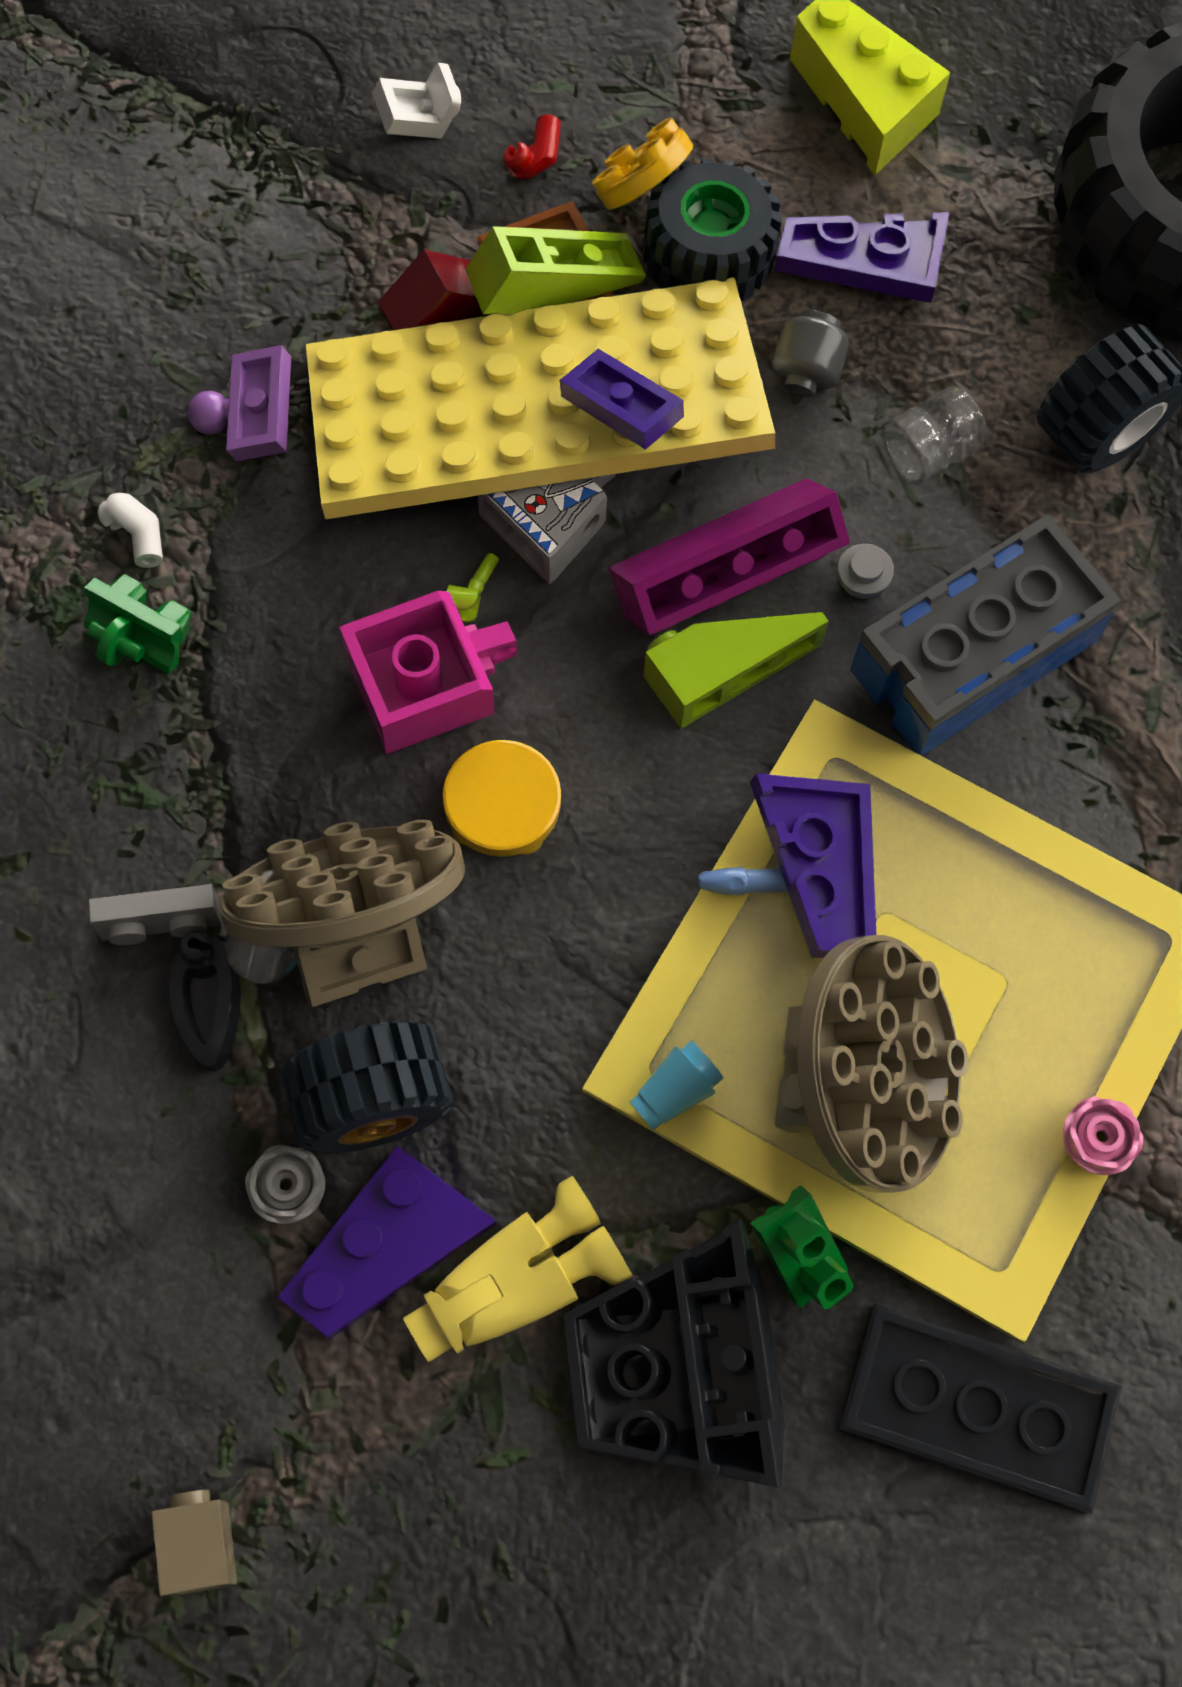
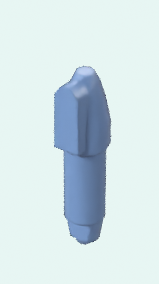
M724 868L714 871H703L697 878L699 888L723 895L788 892L780 869Z

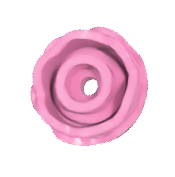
M1098 1097L1086 1098L1074 1107L1064 1123L1063 1141L1069 1156L1078 1166L1093 1174L1113 1175L1126 1170L1139 1155L1143 1147V1135L1136 1117L1126 1104L1119 1101L1100 1099ZM1097 1132H1102L1106 1135V1142H1100L1097 1139Z

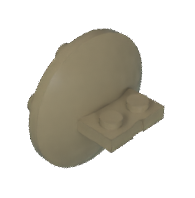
M415 820L401 826L360 829L359 824L356 822H343L328 827L324 831L325 837L305 843L298 839H290L271 845L267 849L268 858L256 863L238 876L232 877L222 884L223 893L220 896L218 905L226 932L237 940L253 945L293 948L305 996L312 1007L359 992L358 989L378 982L384 984L426 970V961L415 917L452 893L460 884L465 874V864L459 843L449 835L434 830L430 820Z
M885 935L855 937L839 943L829 951L816 968L807 987L802 1006L789 1007L783 1051L785 1055L783 1078H780L774 1126L788 1133L812 1132L818 1146L831 1166L842 1178L861 1190L875 1193L907 1191L922 1183L933 1172L945 1153L950 1139L957 1137L961 1132L963 1118L959 1107L960 1077L967 1070V1050L964 1044L957 1040L953 1018L940 987L939 972L932 962L923 961L911 947L898 939Z

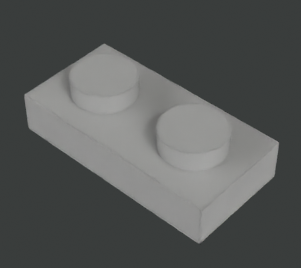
M212 884L89 899L91 924L102 941L109 940L110 943L116 945L138 944L146 940V935L168 932L172 936L183 938L184 935L192 931H203L206 933L208 927L222 926L218 905L219 899Z

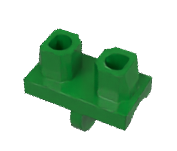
M126 574L121 575L109 585L97 578H93L84 587V595L88 597L89 602L84 618V627L88 629L87 634L90 637L99 641L96 652L97 659L108 666L116 665L124 656L135 662H139L142 659L170 674L179 665L180 644L190 631L191 613L189 609L171 600L165 602L154 611L145 606L147 591L143 588L142 584Z
M800 1185L794 1189L788 1201L782 1207L779 1205L771 1206L766 1210L765 1215L759 1216L750 1223L762 1250L767 1255L786 1294L799 1309L811 1299L824 1310L829 1309L852 1291L854 1285L847 1273L849 1270L811 1193Z

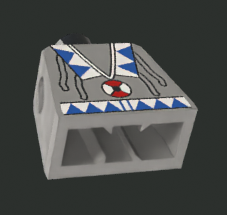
M616 474L478 495L479 515L550 584L603 526L606 520L607 496L601 487L614 478Z

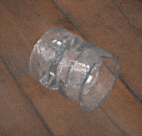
M955 385L923 401L921 408L914 406L884 423L882 429L883 442L890 460L900 475L914 485L922 484L947 470L949 463L957 464L986 447L988 442V429L977 403L968 392Z

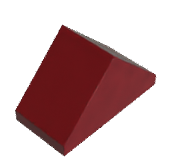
M423 249L378 301L379 309L391 330L464 320L483 315L465 272L471 260Z

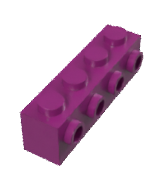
M805 478L610 566L608 569L625 618L650 636L659 631L667 630L702 611L717 607L752 588L767 584L802 565L817 561L827 554L850 544L836 491Z

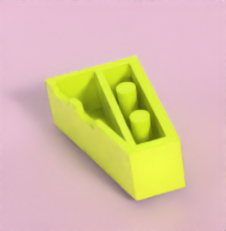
M814 0L796 18L790 56L791 62L823 106L826 104L830 105L842 122L841 131L848 140L854 139L867 156L866 165L874 176L877 175L940 114L950 72L850 0Z

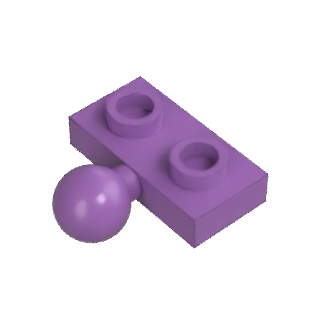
M282 345L232 355L230 397L225 398L222 394L215 391H203L195 395L188 406V418L191 425L198 432L207 435L220 433L228 427L226 451L236 461L286 452L291 374L290 354Z

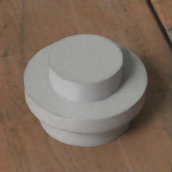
M857 544L848 548L841 555L837 566V576L840 584L848 594L859 599H869L882 594L890 586L894 575V565L890 556L883 549L872 544Z

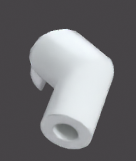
M114 493L109 495L108 499L102 502L98 508V516L101 523L105 527L110 525L112 530H118L123 527L132 535L134 562L137 566L150 568L160 565L163 561L159 520L156 514L130 494Z

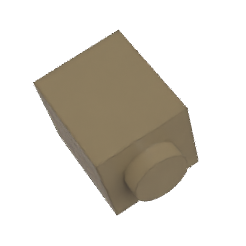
M197 1490L169 1496L170 1508L152 1511L160 1596L173 1597L237 1585L228 1502L220 1499L211 1501L209 1490Z

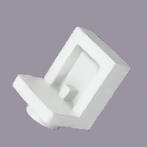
M436 63L426 83L379 78L372 92L386 134L442 139L453 117L458 114L461 105L460 90L454 82L449 65L445 63Z

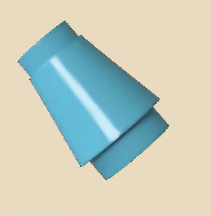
M691 1040L682 1049L675 1045L638 1091L639 1094L629 1102L647 1124L655 1130L660 1124L666 1123L716 1094L713 1087L723 1080L724 1077L703 1051Z

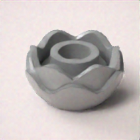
M276 1145L265 1150L256 1163L248 1170L245 1187L252 1208L257 1214L271 1222L290 1224L305 1219L318 1207L325 1191V1176L317 1157L312 1152L306 1151L303 1148ZM284 1180L292 1182V1187L287 1191L281 1189V1183Z

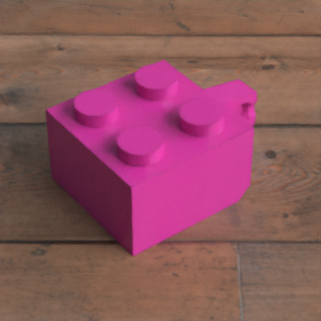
M435 591L339 627L345 658L386 755L493 715V689L487 676L495 673L494 665L517 655V642L508 621L477 630L475 624L464 626L450 592Z

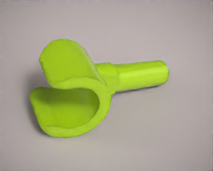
M492 553L486 555L473 578L470 579L468 588L449 585L447 588V592H450L458 613L464 622H472L477 618L484 585L499 562L498 557Z

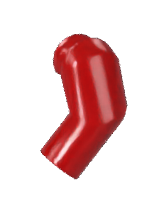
M549 114L539 116L536 119L534 140L531 145L527 146L525 143L517 142V151L512 145L507 147L503 155V161L511 176L521 180H528L556 163L561 131L560 119Z

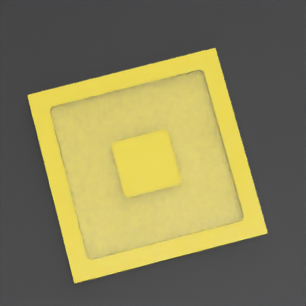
M814 699L769 775L870 784L877 935H885L902 941L911 947L923 961L932 962L939 972L940 987L953 1018L957 1040L964 1044L968 1054L967 1070L960 1077L959 1107L963 1118L961 1132L957 1137L950 1139L940 1162L922 1183L903 1192L875 1193L861 1190L842 1178L822 1153L812 1132L788 1133L774 1126L780 1078H783L785 1063L783 1051L789 1007L802 1006L809 982L823 959L811 957L788 892L723 895L701 889L584 1084L582 1091L781 1206L788 1201L794 1189L800 1185L811 1193L833 1236L1024 1344L1109 1176L1090 1173L1078 1166L1069 1156L1063 1141V1127L1067 1116L1082 1100L1089 1097H1098L1126 1104L1137 1119L1182 1029V894ZM754 799L712 871L744 867L745 869H780L756 799ZM692 1040L715 1065L724 1079L713 1087L716 1094L666 1123L660 1124L653 1130L629 1101L639 1094L638 1091L675 1045L682 1049ZM948 1085L946 1090V1096L943 1097V1100H949ZM1097 1132V1139L1100 1142H1106V1135L1102 1132Z

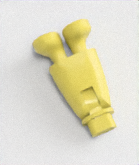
M573 1176L560 1182L556 1187L555 1205L551 1212L537 1223L534 1222L528 1212H525L462 1261L439 1284L435 1292L429 1291L424 1294L427 1301L425 1305L403 1318L428 1362L451 1348H454L455 1352L459 1354L465 1350L462 1340L466 1347L488 1341L533 1323L577 1301L578 1296L572 1284L582 1278L597 1276L609 1285L617 1286L633 1277L604 1226L590 1233L575 1247L561 1256L556 1257L553 1254L552 1247L571 1236L588 1232L601 1224L594 1208Z

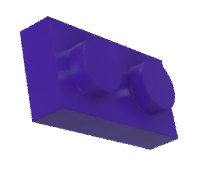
M599 348L559 380L562 398L645 450L684 417V402L681 398Z

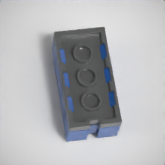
M1046 514L862 631L850 671L877 705L887 699L895 709L891 723L912 750L922 756L1098 642L1121 599L1050 515Z

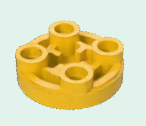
M672 117L663 120L646 134L648 141L637 149L633 150L630 144H626L604 161L607 169L592 181V185L596 189V195L606 209L621 207L645 194L669 176L688 157L693 148V143L685 131L677 126Z
M495 740L481 743L463 753L450 768L443 787L444 812L453 837L459 843L490 856L529 855L536 852L542 846L543 840L553 830L560 813V782L551 763L534 748L510 740Z

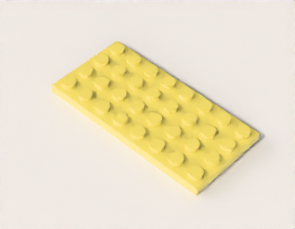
M735 277L727 278L724 282L709 280L703 283L600 297L560 305H549L528 309L512 315L492 314L483 317L440 322L432 325L306 344L320 498L325 520L775 449V430ZM598 348L681 398L684 402V417L646 450L561 397L559 380Z

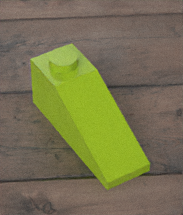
M498 226L491 228L465 269L482 313L512 315L528 309L576 302L639 284L646 277L627 233Z
M823 612L695 623L679 633L671 630L657 637L648 647V651L645 654L643 677L680 729L821 647L829 620Z

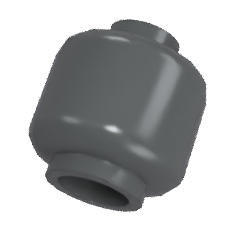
M803 310L799 316L789 318L783 324L771 365L774 372L785 380L784 388L787 391L804 397H813L816 390L831 389L838 383L850 347V341L847 334L841 329V321L836 317L821 311Z

